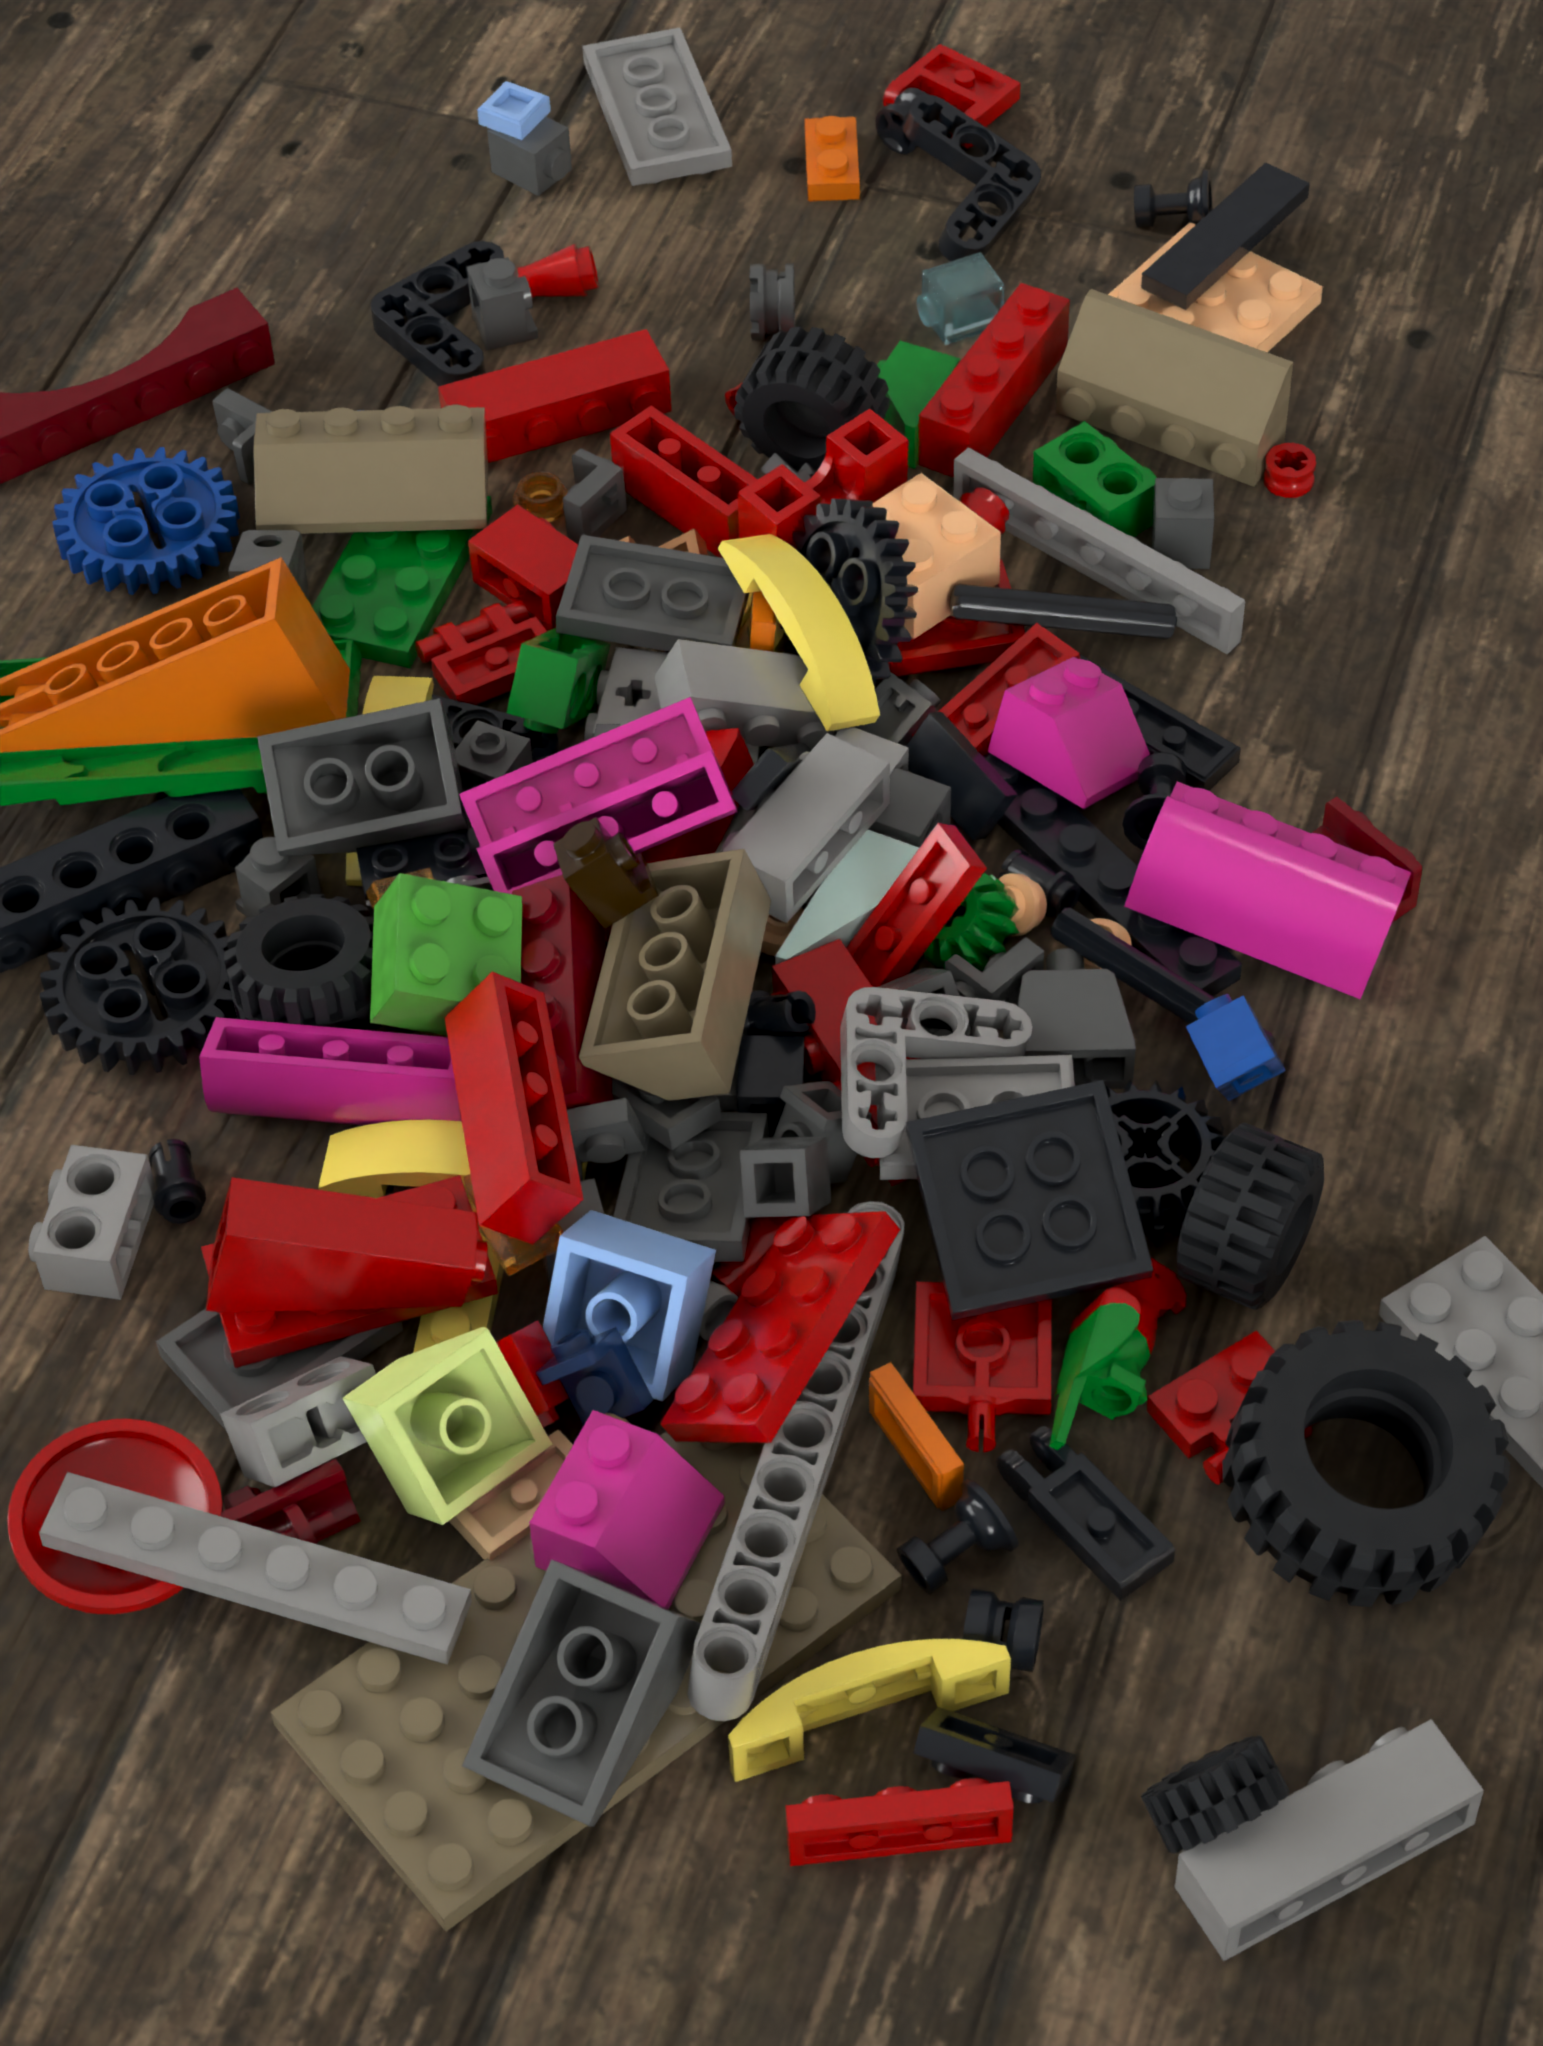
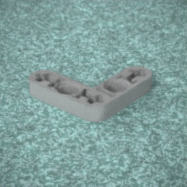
M864 987L854 991L848 998L840 1026L841 1105L844 1141L850 1149L865 1157L884 1158L893 1154L900 1145L908 1118L906 1057L942 1059L1024 1056L1033 1029L1030 1017L1017 1005L999 1000L879 987ZM868 1015L875 1017L877 1025L869 1024ZM903 1018L908 1019L906 1029H901ZM926 1018L940 1019L952 1028L953 1033L947 1036L933 1035L921 1026L920 1021ZM971 1025L970 1035L966 1036L967 1026ZM996 1029L1003 1030L1005 1039L998 1037ZM864 1062L877 1063L889 1072L890 1078L884 1081L867 1079L857 1070V1065ZM870 1105H880L878 1109V1126L882 1130L872 1129L870 1120L866 1119Z

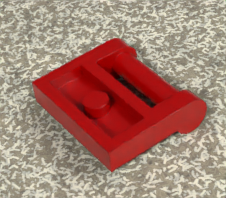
M939 44L888 85L883 96V105L885 107L889 104H894L896 97L908 88H917L928 95H934L945 100L984 127H987L1020 100L1021 83ZM968 143L960 144L965 148H970L973 146L972 144Z

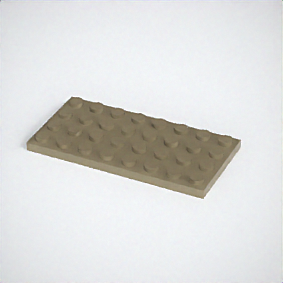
M666 1431L660 1437L718 1489L725 1498L723 1508L669 1607L670 1610L701 1623L765 1443L675 1442ZM823 1494L753 1701L902 1589V1575ZM531 1533L493 1560L485 1559L451 1583L471 1589L472 1603L448 1665L368 1642L271 1711L274 1726L446 1932L588 1826L462 1766L546 1573L545 1570L535 1566ZM692 1659L677 1694L602 1814L726 1722L710 1720L700 1715L691 1706L687 1693ZM717 1670L719 1673L731 1674L727 1671Z

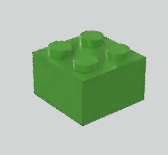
M399 873L374 906L370 1023L447 1036L444 1017L492 971L521 983L522 896Z

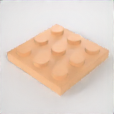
M1190 222L1108 294L1268 352L1321 303L1323 286L1249 251L1186 310L1142 289V273L1195 226V224Z

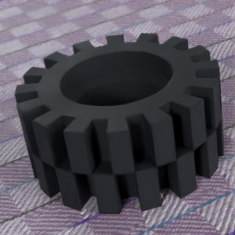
M1257 1735L1254 1738L1253 1736L1247 1737L1238 1743L1237 1741L1230 1743L1217 1752L1214 1750L1204 1755L1202 1759L1182 1766L1178 1772L1170 1773L1163 1777L1161 1782L1150 1786L1146 1792L1142 1793L1141 1797L1168 1852L1178 1853L1181 1850L1193 1849L1201 1842L1206 1844L1213 1841L1224 1832L1228 1834L1238 1829V1825L1246 1821H1253L1261 1816V1812L1270 1810L1278 1805V1801L1285 1799L1290 1791L1262 1736Z

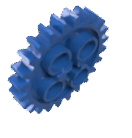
M159 447L154 456L146 458L142 449L137 448L134 452L133 460L125 461L121 455L116 453L113 454V466L107 468L100 463L94 462L92 464L94 476L75 475L77 489H63L61 492L64 503L54 506L57 520L53 521V528L62 560L69 561L70 570L73 574L84 571L86 583L89 585L103 578L105 589L108 592L114 590L122 582L126 583L129 595H134L140 584H148L151 592L156 594L160 589V583L166 580L178 589L181 587V575L187 573L196 579L202 578L200 567L202 563L209 566H219L218 551L231 552L232 543L230 537L239 535L237 520L240 519L232 482L230 480H223L220 467L208 470L205 457H200L189 464L187 451L181 450L170 459L166 457L164 447ZM132 492L139 494L144 504L149 525L153 532L158 533L162 549L155 547L149 535L144 514L139 507H136Z

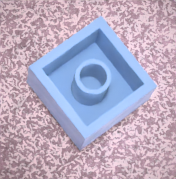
M590 1210L559 1237L543 1323V1330L549 1342L553 1345L567 1335L587 1328L591 1337L616 1327L652 1398L663 1401L692 1372L716 1250Z

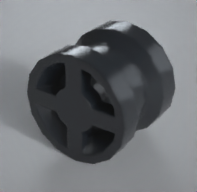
M908 88L896 97L894 104L885 106L878 112L875 118V127L879 137L887 147L899 154H909L918 147L906 137L902 123L912 100L920 95L927 94L920 89Z

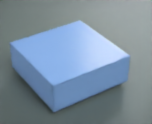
M505 81L477 109L479 125L523 140L551 112L550 98L544 94Z

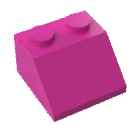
M1075 657L1005 690L987 751L1083 809L1138 780L1139 765L1145 757L1150 755L1122 684L1101 673V669L1096 664Z
M593 1410L529 1522L535 1566L546 1571L552 1559L582 1570L669 1609L725 1504L724 1495L658 1434Z

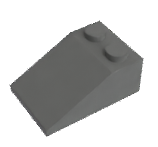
M440 698L258 736L276 846L280 856L357 852L356 848L470 829L468 815L459 796L463 789L451 726Z
M551 1559L462 1766L579 1822L594 1827L677 1694L692 1659L694 1642L701 1623L582 1570Z

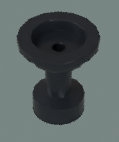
M1203 169L1200 177L1192 179L1188 184L1187 192L1155 194L1151 184L1134 186V213L1137 228L1153 227L1156 216L1188 214L1190 222L1196 225L1213 210L1212 183L1209 169Z
M1166 752L1153 753L1145 757L1139 765L1138 786L1145 796L1134 800L1128 806L1124 813L1122 826L1128 840L1143 851L1166 797H1170L1177 782L1186 785V765L1174 754Z
M969 1478L961 1484L962 1496L955 1503V1512L958 1519L955 1524L928 1544L919 1537L913 1536L897 1548V1554L908 1573L929 1595L948 1582L944 1566L972 1545L976 1544L986 1551L1004 1548L1009 1552L1019 1546L1014 1530L1003 1512L987 1492Z

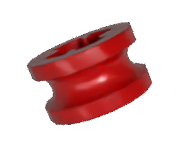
M1282 443L1275 445L1268 451L1265 457L1264 485L1271 493L1284 498H1296L1305 495L1312 489L1314 484L1316 456L1309 448L1301 444Z

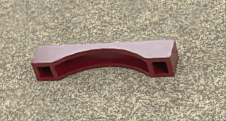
M237 287L190 307L179 325L161 344L139 360L110 375L84 384L52 391L28 393L0 392V484L275 365L268 322Z

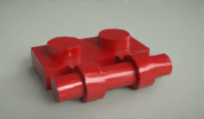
M522 600L503 607L499 603L492 604L480 610L481 616L456 626L452 622L445 623L433 629L434 635L415 642V648L420 660L424 664L431 661L433 676L449 699L477 705L511 691L521 644L547 632L536 616L529 619L528 610Z
M1257 1330L1148 1396L1146 1411L1188 1459L1209 1446L1217 1452L1203 1462L1207 1476L1217 1485L1223 1483L1222 1462L1229 1449L1225 1441L1230 1426L1257 1372L1264 1369L1269 1357L1275 1352ZM1316 1424L1305 1429V1439L1311 1436L1312 1427Z

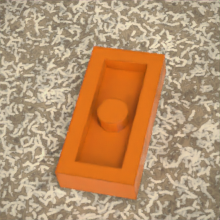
M825 116L822 118H806L805 149L808 201L860 199L856 117Z

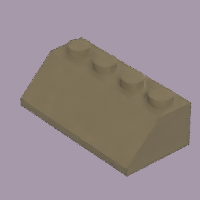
M1090 289L1085 296L1057 371L1056 413L1080 422L1085 421L1093 427L1255 487L1264 475L1266 469L1265 457L1268 451L1275 445L1285 442L1293 362Z
M449 405L440 409H410L404 406H394L385 410L354 411L349 408H334L322 412H296L290 409H279L271 413H257L254 435L256 530H296L301 534L485 529L487 527L488 489L485 408Z
M745 849L648 863L659 896L612 925L579 1054V1059L585 1067L668 1101L730 1093L771 905V899Z

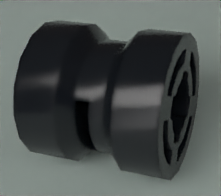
M972 1589L962 1639L1004 1645L1011 1658V1669L1033 1672L1041 1635L1044 1600L1021 1597L1015 1603L1000 1601L994 1592ZM1006 1620H1010L1007 1642H1003Z

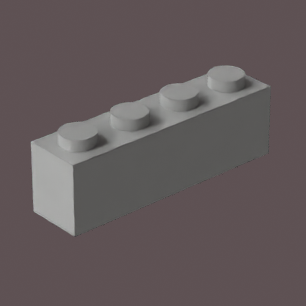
M1432 1719L1410 1731L1405 1727H1399L1379 1738L1371 1747L1370 1752L1348 1764L1343 1760H1337L1324 1766L1311 1777L1307 1786L1278 1801L1279 1804L1272 1809L1261 1812V1816L1253 1821H1246L1238 1825V1829L1228 1834L1224 1832L1218 1835L1215 1840L1206 1844L1201 1842L1193 1849L1182 1850L1178 1858L1175 1889L1223 1961L1474 1825L1484 1790Z

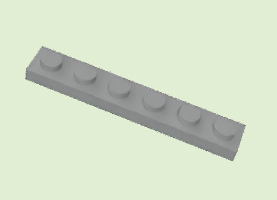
M967 448L954 459L953 497L959 500L963 493H972L978 487L992 491L1005 503L1010 514L1009 520L1005 523V531L1129 600L1171 604L1176 610L1177 627L1225 654H1228L1241 642L1245 600L1235 595L1229 589L1215 584L1186 568L1182 563L1166 557L1139 542L1136 538L1126 535L1097 519L1089 512L1077 508L1048 492L1042 486L1028 481L1003 467L1000 463L990 460L970 448Z
M67 1472L39 1532L42 1545L48 1548L447 1665L472 1603L471 1589L69 1472Z

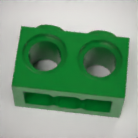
M1087 422L1080 423L1034 450L1032 483L1042 486L1048 492L1081 510L1089 512L1097 519L1126 535L1135 537L1152 526L1155 478L1157 477L1149 468L1141 466L1118 448L1111 438L1103 436Z
M556 628L523 642L520 648L506 713L524 718L523 725L526 728L542 733L556 734L559 728L564 729L588 716L589 713L595 712L597 707L598 678L601 670H605L611 643L592 638L556 633Z

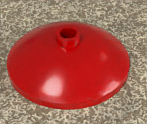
M110 1419L89 1423L56 1438L29 1462L14 1487L9 1503L7 1518L11 1547L15 1559L27 1579L51 1600L74 1610L93 1614L130 1613L154 1606L172 1597L184 1587L43 1546L39 1532L67 1472L217 1516H221L220 1512H223V1500L219 1481L209 1460L185 1436L158 1423L138 1419Z

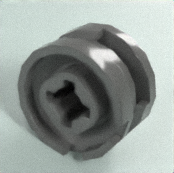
M786 263L785 272H780L779 275L778 269H766L764 264H750L751 340L765 341L768 335H775L779 331L788 333L790 328L795 327L794 263Z

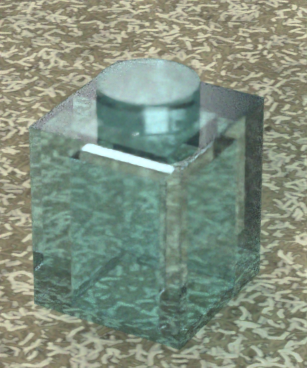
M981 252L922 271V294L917 297L918 313L923 324L926 327L932 326L945 345L981 334L1004 305V283Z

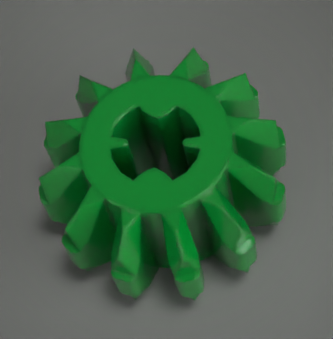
M983 873L924 952L925 959L939 968L941 966L945 969V962L957 954L978 970L983 971L991 955H996L1000 952L1006 953L1005 947L1002 944L1004 939L1019 934L1016 924L1010 920L1018 912L1019 908L1016 906L1015 900L1007 894L1005 885L992 874L988 876L986 873Z

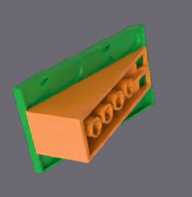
M280 557L51 657L0 660V806L56 799L61 806L163 791L170 797H182L254 787L258 794L266 793L267 789L258 736L357 716L362 654L353 639H331L283 558Z

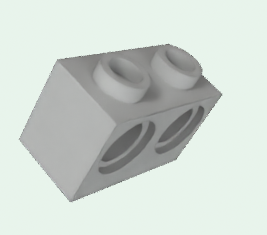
M78 1145L70 1146L62 1170L56 1169L51 1176L48 1189L49 1207L43 1223H35L29 1239V1258L32 1262H36L45 1290L121 1300L154 1205L153 1196L157 1190L147 1154Z
M339 1356L221 1413L220 1416L244 1477L277 1487L366 1443V1439L342 1398L376 1374L373 1364Z

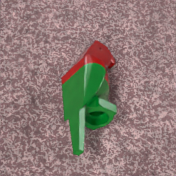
M1151 1258L1153 1266L1151 1278L1114 1285L1112 1288L1105 1290L1072 1321L1054 1397L1059 1395L1049 1445L1053 1449L1058 1451L1065 1445L1078 1403L1113 1420L1115 1417L1133 1412L1138 1405H1142L1147 1400L1146 1380L1140 1377V1372L1147 1364L1155 1345L1157 1320L1169 1309L1174 1314H1178L1186 1307V1293L1180 1280L1177 1279L1173 1271L1155 1259Z

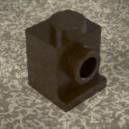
M596 817L590 821L576 824L563 838L553 843L564 880L604 929L659 896L644 856L640 852L635 853L622 833L618 832L611 836Z

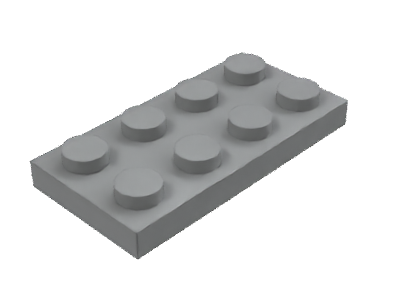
M680 27L582 46L585 67L632 186L646 183L654 184L662 180L692 174H705L713 170L732 167L731 147Z
M1484 1236L1381 1299L1379 1316L1386 1323L1401 1326L1400 1335L1416 1341L1421 1333L1439 1343L1435 1349L1436 1352L1449 1361L1457 1355L1472 1369L1467 1379L1474 1388L1480 1385L1486 1386L1496 1403L1489 1417L1491 1420L1500 1419L1504 1423L1509 1441L1505 1449L1543 1488V1294Z

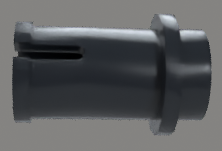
M1023 849L1013 851L1002 864L1001 868L1005 871L1007 870L1012 874L1026 875L1042 887L1047 902L1045 916H1058L1063 909H1073L1077 904L1081 889L1075 883V878L1070 872L1066 870L1056 872L1031 857ZM1001 872V873H999V878L1002 877L1003 875H1006L1007 873H1006V872Z
M762 990L751 992L742 1034L765 1035L808 1031L810 1027L807 1023L813 1024L815 1021V1004L811 996L800 990L778 995H771Z
M168 1139L167 1143L171 1155L170 1161L165 1159L161 1142L155 1144L148 1154L157 1185V1190L153 1196L154 1206L157 1212L164 1216L167 1221L177 1224L187 1223L200 1215L206 1201V1192L204 1186L195 1179L190 1147L184 1141Z

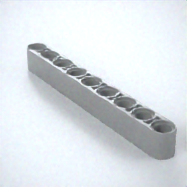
M868 1201L859 1203L852 1207L848 1213L886 1211L900 1228V1231L773 1441L765 1443L694 1642L687 1695L691 1706L700 1715L710 1720L728 1721L736 1719L748 1710L753 1701L896 1276L905 1223L899 1212L882 1202ZM717 1670L727 1671L731 1674L719 1673Z

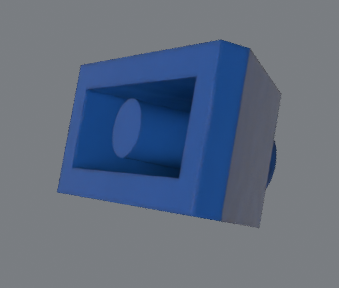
M1225 994L1205 1003L1194 1012L1198 1020L1186 1026L1216 1089L1228 1101L1286 1071L1244 995L1232 1001L1229 994Z

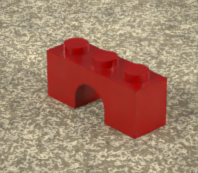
M868 409L826 436L825 458L820 468L808 481L803 482L781 464L738 492L739 538L772 534L797 550L792 534L794 531L806 532L803 517L805 515H816L818 504H831L832 499L869 500L874 503L907 482L909 440L873 410Z

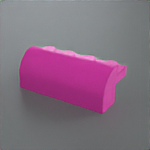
M691 697L459 794L480 844V847L476 849L494 891L512 894L513 890L562 875L553 843L563 838L576 824L590 821L594 817L600 821L611 836L618 832L622 833L637 854L738 812Z
M1177 782L1170 797H1166L1154 824L1124 907L1361 999L1411 872L1394 866L1384 858L1368 856L1337 844L1324 835L1309 833L1275 820L1265 812L1252 811L1221 799L1206 789L1193 788Z
M216 1017L199 1056L205 1102L208 1109L215 1113L362 1126L400 1120L462 1121L448 1037Z

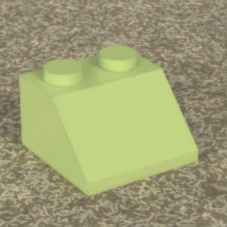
M480 1327L398 1358L342 1398L407 1513L444 1525L553 1445L492 1334L485 1327Z

